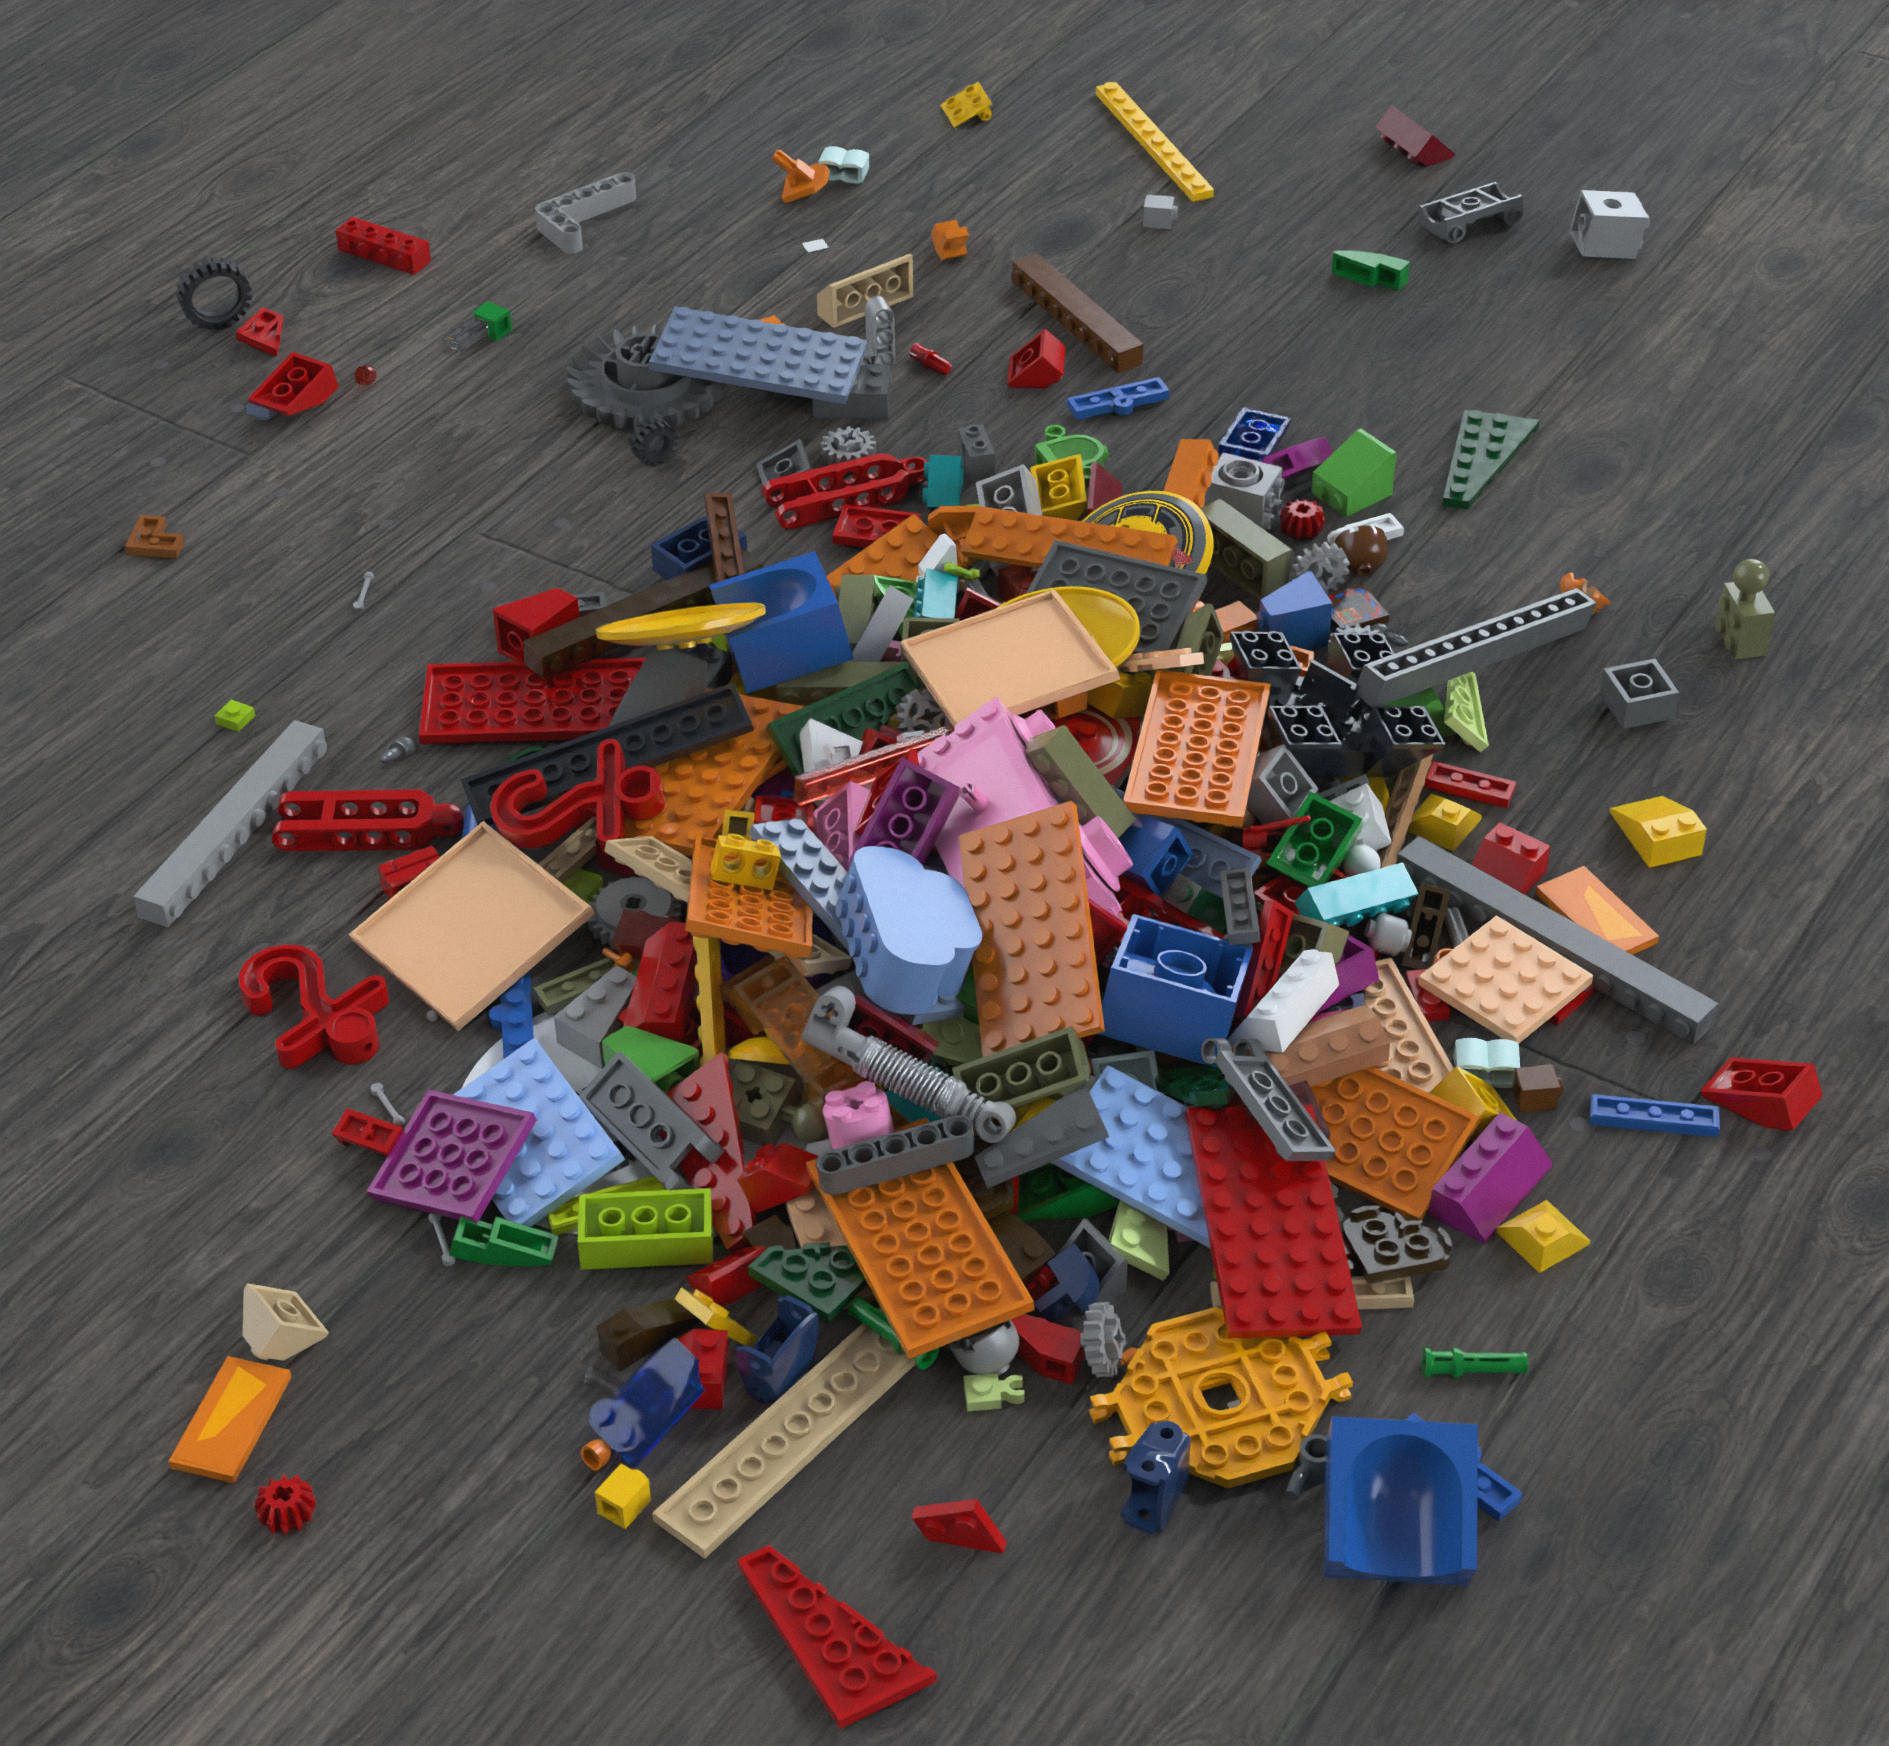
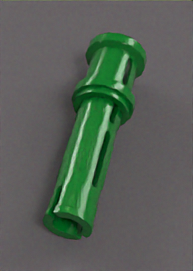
M861 1296L854 1298L848 1307V1314L888 1340L896 1353L906 1355L884 1312L871 1305ZM940 1348L911 1359L915 1361V1365L918 1368L925 1370L936 1360Z
M1424 1347L1421 1357L1422 1374L1424 1378H1430L1431 1375H1451L1453 1378H1459L1463 1376V1373L1526 1374L1528 1371V1357L1526 1352L1472 1353L1463 1352L1458 1347H1453L1451 1351H1431L1429 1347Z

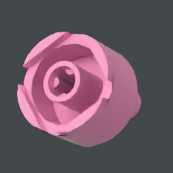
M865 1081L854 1088L832 1091L825 1096L826 1103L823 1106V1115L833 1149L895 1132L887 1096L882 1090L876 1088L874 1082Z

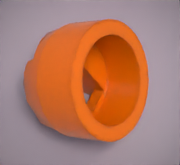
M596 1439L581 1448V1457L589 1468L599 1470L610 1460L611 1447L606 1441Z

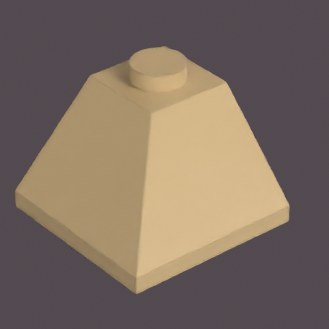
M248 1283L244 1287L243 1337L252 1347V1353L262 1360L276 1359L284 1361L321 1341L328 1335L327 1329L295 1291Z

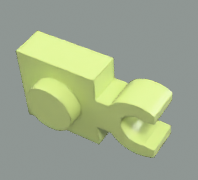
M998 1373L964 1376L967 1411L1001 1409V1401L1003 1400L1012 1404L1025 1402L1024 1390H1013L1014 1388H1022V1376L1011 1375L1003 1381H999Z

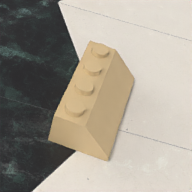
M911 254L902 256L828 285L817 294L818 316L835 328L865 316L866 303L875 296L883 297L889 306L913 297V256Z

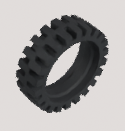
M211 257V262H209L207 258L201 259L202 265H199L198 262L193 263L194 269L192 270L188 267L185 270L187 276L181 275L179 278L181 283L177 284L178 291L176 295L180 307L187 319L202 329L204 326L207 330H213V326L217 330L222 329V324L224 323L226 327L232 325L230 321L233 319L235 322H238L240 320L238 315L244 316L246 314L245 308H249L251 305L249 300H252V289L242 269L231 260L228 262L226 258L221 257L219 261L217 257ZM222 276L229 277L235 281L237 287L235 295L223 307L207 311L200 310L193 305V292L199 284L207 279Z

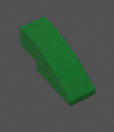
M1334 251L1331 273L1372 288L1376 284H1380L1399 291L1408 283L1410 262L1377 253Z
M460 1217L449 1256L490 1265H551L559 1236L499 1217H495L493 1224L478 1221L475 1224Z

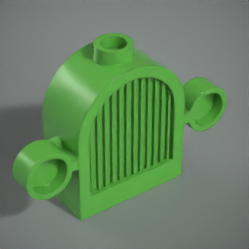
M1059 425L1048 426L1045 429L1046 442L1035 444V466L1081 454L1086 488H1089L1091 463L1097 462L1103 467V461L1109 459L1108 449L1100 441L1087 435L1065 436V429Z

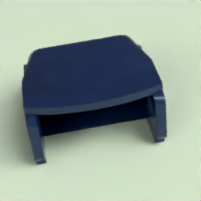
M780 1296L777 1299L778 1317L753 1347L744 1345L743 1347L738 1346L735 1349L737 1368L743 1380L745 1390L754 1400L760 1403L776 1402L798 1381L814 1360L818 1336V1314L813 1312L809 1305L791 1296Z
M1161 1421L1151 1423L1134 1444L1123 1463V1468L1127 1469L1128 1475L1132 1478L1131 1494L1120 1512V1516L1124 1517V1521L1128 1526L1149 1534H1154L1157 1531L1163 1532L1175 1510L1189 1476L1191 1438L1190 1435L1182 1432L1180 1426L1174 1422ZM1142 1512H1147L1151 1515V1518L1144 1520L1138 1515Z

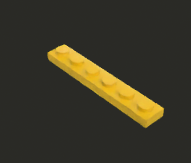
M693 936V946L697 952L698 964L695 966V977L699 983L700 994L697 996L696 1003L698 1011L701 1013V1025L698 1028V1036L703 1046L700 1068L721 1052L726 1054L719 938L711 936L708 938Z

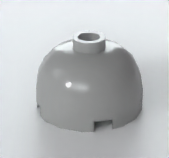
M1010 1319L959 1339L956 1344L949 1343V1346L957 1361L968 1372L979 1375L998 1373L1000 1375L1009 1369V1363L1016 1355L1019 1347V1335L1014 1323Z

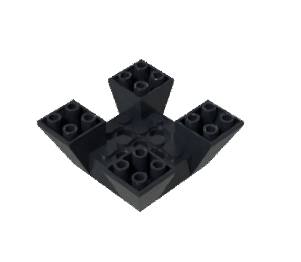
M1244 631L1230 633L1229 637L1240 680L1271 684L1262 735L1271 750L1285 744L1287 750L1292 753L1310 778L1359 777L1364 774L1367 777H1388L1444 749L1445 742L1424 706L1371 707L1362 699V702L1350 714L1341 718L1338 716L1339 712L1298 690L1304 677L1299 676L1302 668L1282 632ZM1333 633L1327 668L1357 684L1365 664L1390 656L1394 652L1383 633ZM1357 694L1355 695V698L1351 706H1353L1360 699V697Z

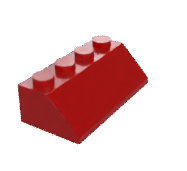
M669 922L646 940L623 1027L628 1025L680 1043L683 1042L697 986L695 966L698 964L697 952L693 946V935L685 931L686 923Z

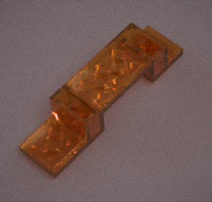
M770 954L719 985L721 994L752 1033L756 1035L764 1030L805 1081L807 1101L817 1111L824 1123L823 1106L826 1103L825 1096L829 1092L854 1088L862 1082L869 1081L868 1077L864 1078L853 1072L852 1066L802 1041L803 1032L814 1005L820 996L786 955L775 960L774 956ZM830 1011L826 1017L830 1018L834 1013ZM875 1083L876 1088L882 1090L878 1083ZM888 1102L894 1129L910 1124Z

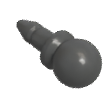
M1378 623L1370 628L1371 631L1379 629L1380 633L1386 636L1389 645L1393 644L1402 647L1409 644L1403 636L1397 635L1394 629L1387 627L1385 624Z
M408 737L398 738L389 746V750L383 753L380 761L382 763H390L394 760L399 762L412 756L416 750L414 741Z

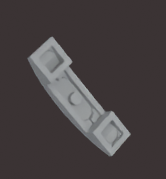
M889 586L852 652L854 659L847 662H880L914 599Z

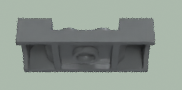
M1493 182L1419 206V224L1439 239L1449 243H1457L1465 236L1466 224L1474 223L1477 219L1497 215L1506 224L1517 223L1523 216V195L1519 194L1509 198L1503 193L1499 184Z

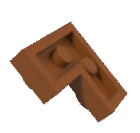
M140 515L125 545L126 555L177 559L185 544L184 535L164 533L167 527L166 517Z

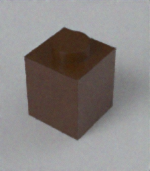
M1553 1065L1515 1068L1512 1091L1519 1112L1557 1109L1558 1098L1563 1095V1082L1561 1077L1556 1076Z

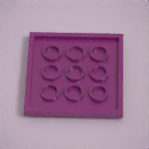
M428 1090L366 1192L374 1200L457 1220L463 1217L477 1224L537 1119L533 1112Z

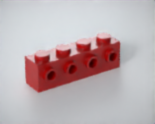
M351 217L335 230L339 251L413 275L431 262L429 242L427 240L355 217Z

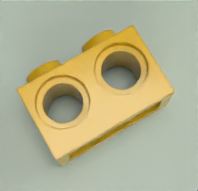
M737 834L718 835L710 868L712 878L722 882L773 890L781 855L778 846L769 840L759 839L755 842L745 840L744 837ZM736 853L739 855L734 861L724 860L727 854ZM764 858L769 860L762 867L754 865L758 859Z

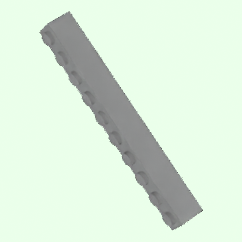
M296 720L286 728L133 896L138 918L169 927L176 918L181 916L192 900L198 897L201 890L209 881L215 878L218 871L226 862L231 860L235 852L247 842L251 834L278 807L281 795L292 791L319 758L324 756L327 751V743L325 742L323 728Z

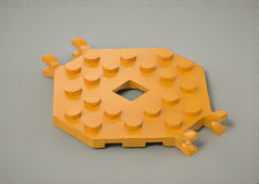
M1213 1307L1152 1324L1146 1334V1340L1141 1348L1137 1349L1130 1361L1121 1383L1118 1382L1112 1393L1090 1396L1093 1408L1090 1409L1089 1414L1094 1424L1107 1420L1113 1412L1117 1411L1128 1433L1127 1436L1109 1438V1443L1112 1447V1450L1109 1451V1457L1113 1466L1125 1462L1134 1444L1151 1423L1171 1421L1178 1424L1182 1432L1190 1435L1189 1474L1225 1488H1232L1293 1470L1299 1459L1302 1440L1313 1433L1330 1399H1334L1337 1402L1351 1400L1352 1395L1348 1388L1353 1387V1381L1348 1372L1339 1374L1332 1379H1324L1315 1361H1323L1330 1358L1326 1347L1331 1346V1340L1326 1332L1316 1334L1304 1340L1298 1337H1289V1339L1286 1337L1228 1339L1223 1310ZM1231 1383L1241 1404L1222 1411L1208 1407L1201 1391Z

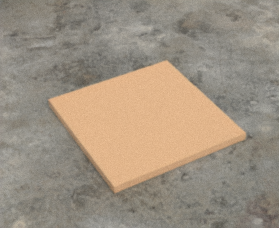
M1055 589L899 642L901 651L953 727L996 696L1012 714L1019 715L1120 680L1119 671Z
M483 821L349 933V936L353 942L432 1010H435L453 1028L460 1031L595 913L590 905Z

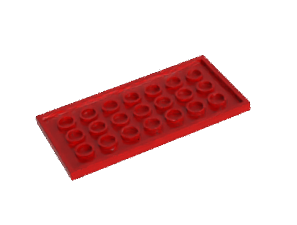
M647 658L589 659L545 679H542L525 665L524 661L427 664L419 729L420 744L573 740L609 726L628 688Z
M1303 1105L1317 1124L1313 1105ZM1247 1106L1222 1107L1218 1109L1187 1107L1185 1119L1228 1339L1314 1336L1322 1332H1326L1328 1336L1359 1335L1362 1330V1324L1326 1161H1286L1277 1153L1276 1146Z

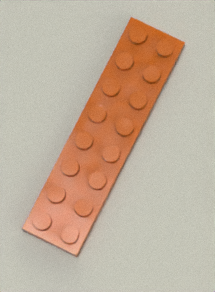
M978 506L961 552L964 557L1040 568L1055 540L1169 566L1171 554L1174 552L1173 548L1177 545L1178 540L1175 535Z

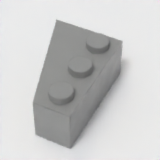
M616 965L554 1016L557 1043L602 1070L605 1066L602 1040L623 1028L624 1025L617 1020V1017L629 1006L636 976Z

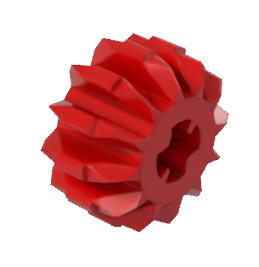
M1295 499L1294 502H1286L1285 507L1282 508L1280 513L1282 532L1288 533V537L1295 536L1298 540L1300 538L1309 540L1311 536H1318L1319 531H1322L1324 526V513L1322 507L1316 505V501L1307 502L1306 499L1304 501Z
M283 1474L281 1480L278 1481L269 1477L268 1486L259 1487L258 1497L255 1498L254 1502L258 1521L262 1527L268 1526L272 1534L282 1529L286 1536L289 1529L296 1528L301 1531L302 1522H312V1512L316 1510L315 1496H313L312 1487L308 1482H302L299 1475L289 1480Z

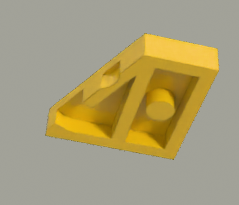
M681 1287L674 1299L706 1325L715 1330H728V1337L737 1342L753 1347L758 1340L756 1335L728 1317L729 1312L726 1309L712 1302L713 1299L700 1290L696 1289L694 1293H691Z

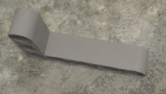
M628 172L618 173L538 204L535 207L538 231L562 251L570 254L580 252L583 249L579 222L635 201V176Z
M875 296L868 300L865 306L866 340H868V346L861 365L881 364L890 365L891 367L895 362L894 314L883 297Z

